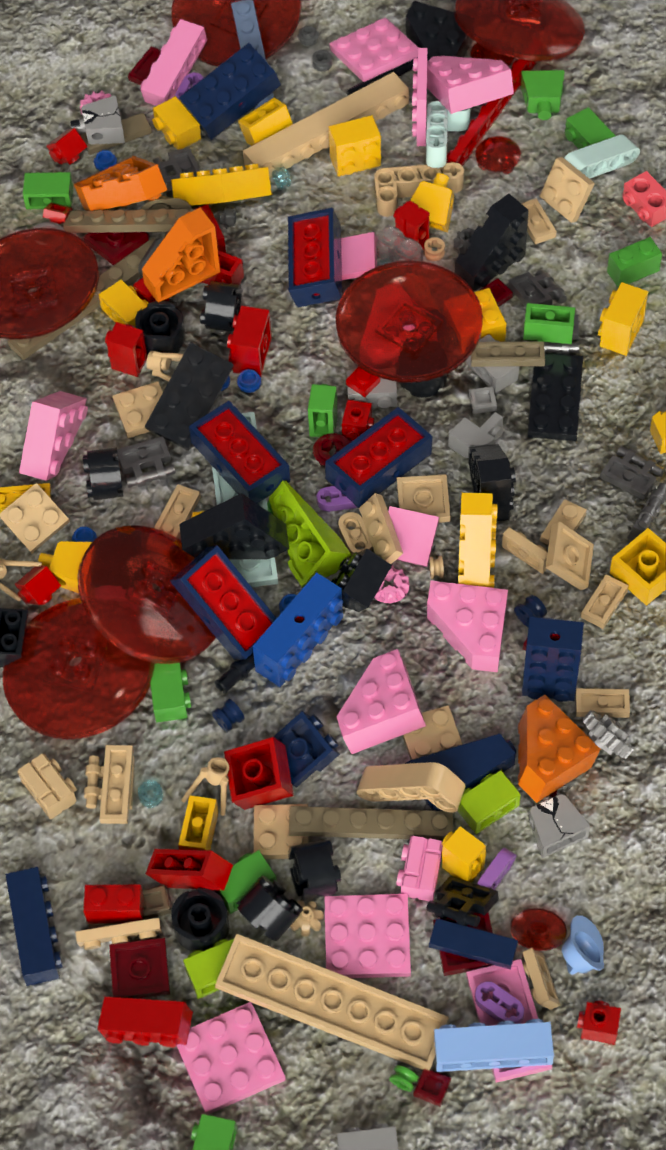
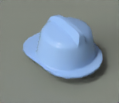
M581 915L575 916L571 921L570 936L561 948L563 957L566 960L568 973L571 975L577 972L584 974L593 969L601 971L604 968V946L600 932L588 918Z

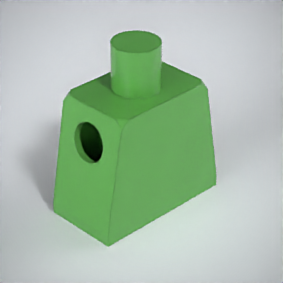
M564 70L522 71L521 91L527 112L538 113L539 119L548 120L551 118V113L560 111Z

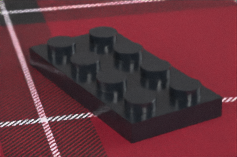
M190 342L150 415L145 429L160 437L163 436L164 439L189 451L192 445L189 426L210 412L234 364Z
M545 353V366H534L527 437L577 441L583 356Z

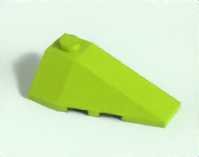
M283 480L269 497L273 515L286 524L289 550L287 551L290 560L287 562L300 586L304 587L316 572L325 578L336 573L345 557H350L351 553L330 526L287 481Z

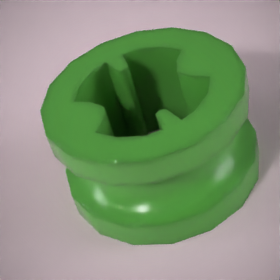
M396 1065L394 1068L396 1073L390 1075V1082L402 1090L411 1092L414 1088L412 1083L418 1080L417 1074L404 1066Z

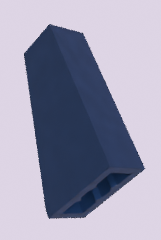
M496 734L409 760L405 764L428 762L442 764L465 783V789H473L488 774L494 775L500 770L505 772L515 765L516 749L510 740H505L501 734ZM424 799L432 811H443L428 799Z

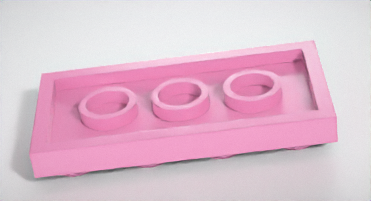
M521 959L514 960L511 969L493 965L466 972L479 1023H484L486 1026L499 1023L480 1009L475 1002V991L477 986L483 982L495 983L523 1004L524 1018L522 1023H526V1021L531 1019H538ZM490 991L487 994L482 992L483 1001L491 999L496 1002L493 999V992ZM503 1007L506 1010L507 1018H510L512 1015L517 1017L516 1008L508 1010ZM552 1065L493 1068L492 1071L497 1083L551 1070Z

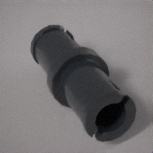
M253 653L246 659L239 660L238 662L234 661L230 665V669L219 679L215 680V685L219 691L226 694L240 680L244 681L248 677V673L255 667Z

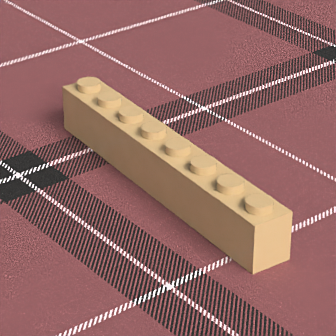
M392 72L243 150L244 166L258 164L259 168L268 167L269 178L303 159L311 157L320 150L328 148V126L371 115L377 121L398 109L404 108L409 104V88Z

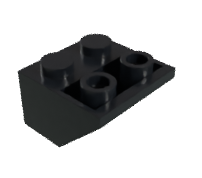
M367 548L358 553L355 552L350 557H345L339 565L340 573L338 577L333 578L331 581L342 588V607L357 612L369 608L392 565Z
M0 608V668L22 658L28 609Z

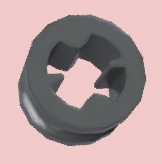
M319 50L313 54L312 59L315 70L324 72L332 67V54L330 52Z

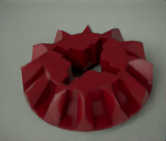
M331 433L323 435L313 446L314 459L319 462L320 466H323L325 461L331 458L329 452L333 449V445H335L337 453L347 446L350 441L340 434Z

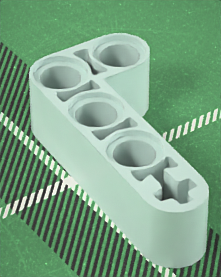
M433 101L428 104L426 164L429 167L441 168L446 165L447 131L467 130L470 124V108L451 114L440 101Z
M622 134L572 151L564 159L590 179L633 163L639 156L640 149Z

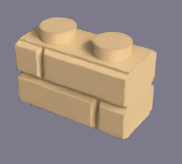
M41 754L33 759L31 763L28 762L18 769L20 781L49 819H53L62 813L63 810L76 803L74 792L77 789L69 777L64 779L60 775L62 769L54 758L49 760L45 754Z

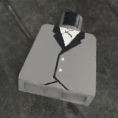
M116 96L83 105L81 107L83 119L70 121L71 128H75L78 133L86 132L89 144L125 143Z
M564 794L551 799L547 796L538 803L533 800L536 806L529 809L528 820L542 858L588 838L590 831L589 823Z

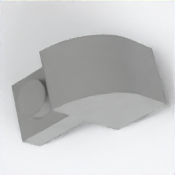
M495 412L481 427H478L464 417L449 432L448 447L461 456L468 458L469 447L494 445L504 430L503 417Z

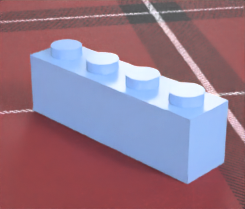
M531 1019L522 1024H514L513 1021H501L497 1025L486 1026L484 1023H472L468 1027L458 1028L456 1025L447 1024L440 1026V1029H434L437 1072L553 1064L554 1051L551 1023L543 1022L541 1019Z

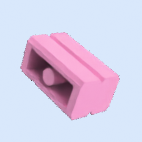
M411 836L409 845L404 844L401 861H406L404 870L399 869L396 884V886H401V894H407L408 898L434 901L442 858L443 845L441 840Z

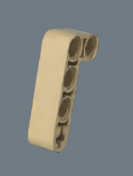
M452 162L446 163L441 168L415 165L379 169L374 177L378 213L384 217L393 216L397 209V198L412 197L421 181L433 184L436 173L449 177L446 188L451 189L453 194L460 192L464 185L463 166Z
M435 762L365 767L356 792L359 797L372 802L428 799L437 808L453 813L458 811L465 790V783L446 766Z

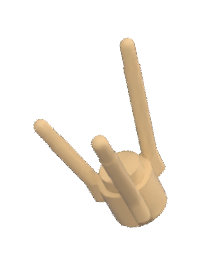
M151 350L147 357V369L153 370L152 376L160 377L169 382L171 377L163 373V371L169 369L171 361L180 362L184 354L162 353Z
M0 558V579L4 578L7 573L6 566L41 567L42 563ZM0 582V589L16 601H21L20 596Z
M212 758L208 762L207 767H202L200 774L181 799L182 802H186L189 795H192L201 781L206 778L211 785L221 786L220 814L225 816L227 784L229 781L227 778L229 764L226 759Z

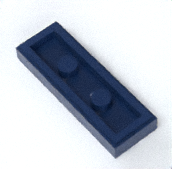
M437 918L429 942V948L507 969L512 967L518 945V940Z

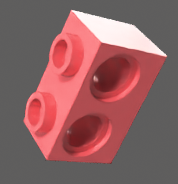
M647 171L624 183L623 200L627 206L631 207L638 214L642 221H645L652 228L666 219V190Z

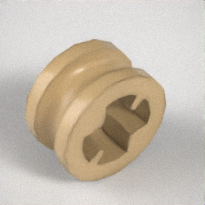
M436 237L427 239L424 244V256L430 261L441 260L445 255V243Z
M430 556L429 568L431 579H434L436 576L443 579V557L439 556L437 559H434L433 556Z

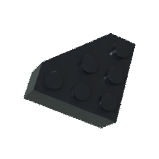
M413 1L406 14V36L418 48H427V61L434 56L465 57L475 38V18Z
M509 193L490 207L486 213L489 217L486 219L483 227L478 226L468 242L471 244L467 248L466 253H460L455 260V276L473 292L481 287H485L490 280L497 275L503 274L515 262H520L526 254L529 210Z
M499 444L469 447L468 463L473 492L493 494L492 504H497V521L509 520V510L514 508L512 498L515 495L513 483L516 482L514 467L510 468L508 457Z
M242 493L179 524L182 550L194 558L207 547L216 545L230 560L270 559L289 550L286 524Z

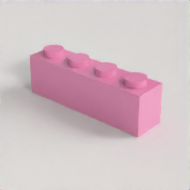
M180 19L176 27H173L167 44L162 46L158 60L152 64L149 76L141 84V92L146 103L158 106L175 97L183 79L189 74L207 42L204 27Z

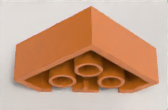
M136 156L123 160L74 184L83 209L86 211H103L118 206L126 207L132 203L144 200L152 201L162 196L161 193L167 191L158 164Z
M201 207L179 217L142 268L144 284L158 303L220 273L215 226Z
M546 695L526 706L518 724V734H520V743L518 745V763H520L518 785L538 803L591 769L600 751V748Z

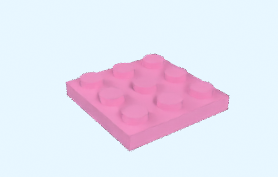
M386 17L329 43L330 51L363 82L413 60V57H418V47Z
M418 48V57H413V71H418V73H413L412 122L417 123H413L412 137H417V146H426L427 48Z
M407 894L324 896L326 969L351 979L411 977Z
M248 1002L191 1027L187 1045H176L206 1115L286 1080L252 1002Z

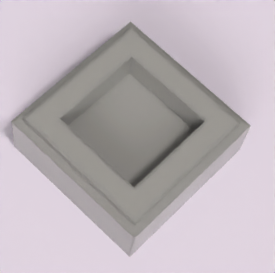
M493 386L469 389V399L473 414L497 411Z

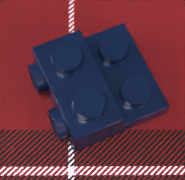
M303 711L273 736L286 747L291 782L295 787H298L316 770L321 772L340 755L336 750L339 746L338 742L330 734L325 736L321 731L324 725L314 714L310 716Z

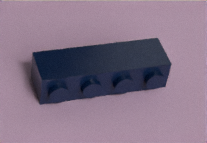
M38 867L5 874L22 976L26 986L60 979L58 969L63 968L60 951L55 952L54 943L58 942L56 927L50 926L49 917H54L51 900L46 901L45 892H49L47 876H41Z

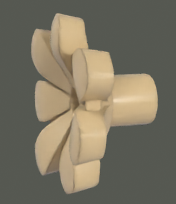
M301 900L297 901L302 906L303 911L290 928L293 931L301 928V935L305 937L310 935V928L314 931H319L322 926L318 920L324 919L323 912L316 910L317 904L314 901H310L307 905Z

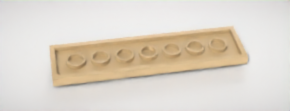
M236 934L215 984L216 989L422 1070H430L435 1058L434 1029H440V1026L446 1025L449 1019L448 1016L239 934Z

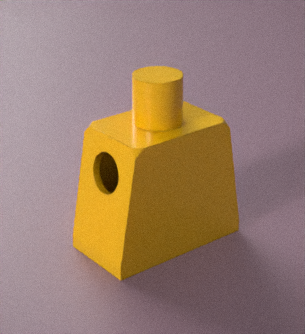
M436 173L433 184L425 181L420 182L410 201L430 213V228L448 233L454 204V194L451 189L446 188L449 177Z
M60 541L57 543L54 555L40 553L38 562L49 568L61 584V588L84 596L90 595L93 585L92 551L95 542Z

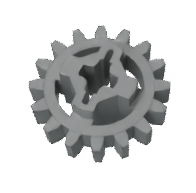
M590 710L582 719V722L590 730L587 735L592 738L600 749H603L609 755L615 753L621 758L626 759L634 751V747L627 740L629 734L616 720H613L607 714H604L602 717L595 711Z

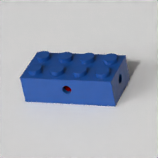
M316 572L252 646L255 671L278 687H281L285 681L289 682L294 677L296 668L310 658L314 647L324 642L333 625L337 626L344 615L342 588Z

